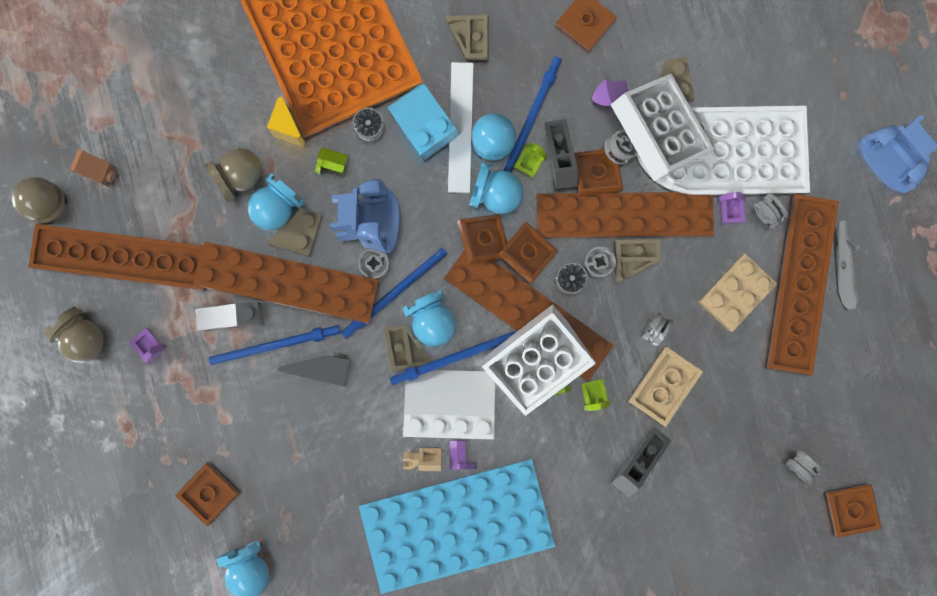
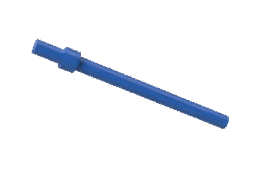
M555 56L549 70L545 71L542 78L543 83L503 171L512 173L550 86L554 85L556 81V73L562 62L561 58Z
M442 247L377 301L373 306L371 318L448 254ZM353 321L340 333L347 339L356 330L364 328L367 324Z
M336 325L324 329L321 327L314 328L311 332L210 356L209 362L211 365L312 340L315 342L324 340V337L340 334V327Z
M512 331L416 368L412 366L405 369L403 373L389 377L392 386L407 380L411 382L418 379L420 375L498 347L514 335L515 332Z

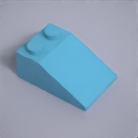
M424 83L417 85L387 107L424 160L460 135Z

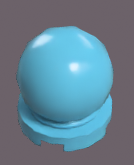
M490 113L482 116L473 126L471 138L473 150L485 161L497 162L503 160L513 150L516 138L515 127L510 119L502 114Z
M482 163L469 206L478 208L479 203H483L489 211L495 214H507L514 211L523 200L524 190L521 181L509 171L499 170L492 173L489 171L490 165Z
M272 173L265 179L269 183L268 187L260 188L254 192L248 201L247 208L249 218L254 225L262 230L269 231L280 229L287 224L292 215V207L296 206L300 209L305 203L301 198L297 201L295 199L297 194L280 179L276 183L273 180L275 176Z
M442 290L437 291V293L432 292L414 301L415 305L411 307L405 306L402 309L406 318L410 316L413 318L412 327L415 336L427 346L437 347L446 344L452 339L456 330L454 314L449 307L442 304V300L445 299Z
M259 541L246 544L247 547L238 552L237 549H234L216 558L218 567L224 566L226 568L224 575L225 585L232 595L259 596L267 588L270 580L269 568L264 559L257 556V552L262 550Z

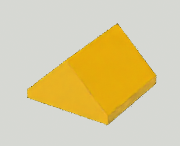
M282 96L278 97L267 125L268 130L276 138L301 147L306 146L289 106Z

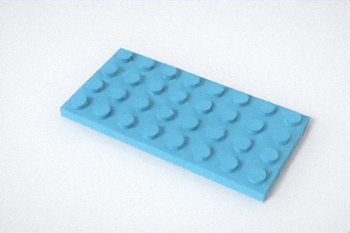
M532 459L359 505L381 594L555 547Z

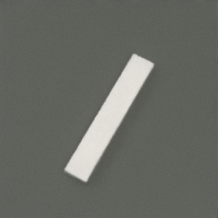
M451 63L450 121L460 135L449 142L448 193L470 194L473 63Z

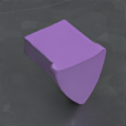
M605 79L596 88L592 100L602 106H611L620 96L628 92L627 82Z
M731 192L718 197V202L721 205L722 224L745 222V195L743 193Z
M145 328L129 342L141 356L145 365L159 357L167 348L158 341L149 328Z
M449 440V468L452 470L477 469V463H466V441Z

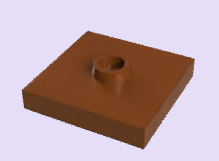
M575 0L556 22V26L587 51H590L617 19V16L597 0Z
M604 149L574 153L578 168L577 187L579 196L623 191L619 164L612 162L607 157Z
M500 214L460 219L457 222L468 264L502 259L498 253L506 245L507 239Z
M525 222L499 251L498 255L531 284L557 254L558 250L530 224Z
M207 462L175 496L208 527L240 493Z
M872 484L826 492L835 537L839 538L882 529Z

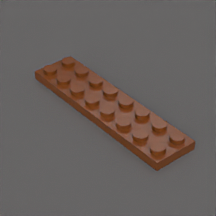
M680 192L602 193L579 196V193H537V232L544 238L713 237V195H689Z
M800 194L793 195L767 368L813 376L839 201Z
M35 224L28 268L206 291V288L193 285L203 245Z
M205 241L193 282L194 286L366 324L370 323L379 280Z
M464 250L444 277V280L516 331H519L553 304L568 321L596 361V364L580 375L587 382H589L614 346L495 260L468 264Z

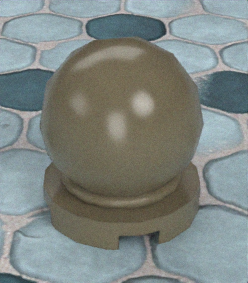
M239 147L227 151L221 157L219 164L215 165L213 161H210L204 165L214 183H218L221 194L228 203L235 199L233 194L235 191L244 192L252 189L260 181L262 174L260 159L249 149Z
M30 177L21 180L15 185L11 195L13 207L19 215L38 224L56 222L66 209L64 191L58 185L41 177Z
M75 306L59 315L57 318L60 321L53 328L49 325L44 331V337L51 343L57 341L58 350L64 358L73 363L83 364L94 360L101 353L103 334L94 323L83 320L86 313L80 307L76 308Z

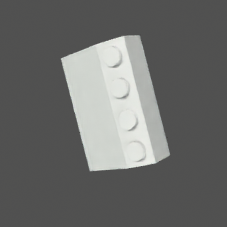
M672 74L628 91L611 104L654 182L714 150Z
M552 304L486 355L482 367L526 416L596 364V361L568 321Z
M434 370L418 376V379L411 382L409 380L406 381L403 437L494 439L495 381L486 371Z

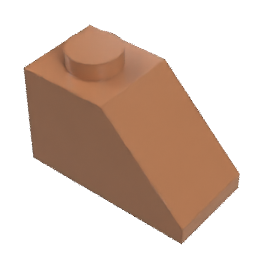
M78 149L70 168L72 172L106 187L116 177V166Z

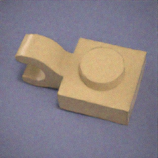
M419 448V453L404 452L403 469L411 470L418 466L419 471H441L442 448Z

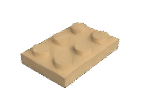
M743 254L701 298L699 303L730 332H733L777 283L752 259Z
M665 346L628 402L666 427L703 371Z

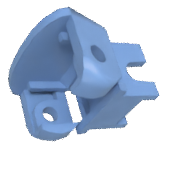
M923 115L910 121L904 127L901 125L896 128L895 125H891L872 132L862 138L859 143L861 153L870 168L888 187L899 193L909 192L922 182L930 168L928 165L931 161L929 155L937 149V142L932 139L919 123L925 118Z
M371 179L362 183L358 188H354L353 193L331 195L332 202L338 203L337 223H330V228L332 231L345 230L336 232V237L339 241L359 239L365 248L385 254L393 251L399 237L400 209L396 195L392 190L387 189L383 180ZM359 194L363 195L364 201L360 202L358 199Z

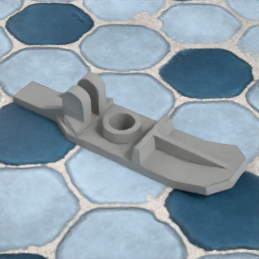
M846 220L836 222L838 244L835 254L838 291L842 304L847 309L858 308L859 299L855 290L854 278L858 277V275H854L853 254L860 253L861 247L858 244H851L847 234Z

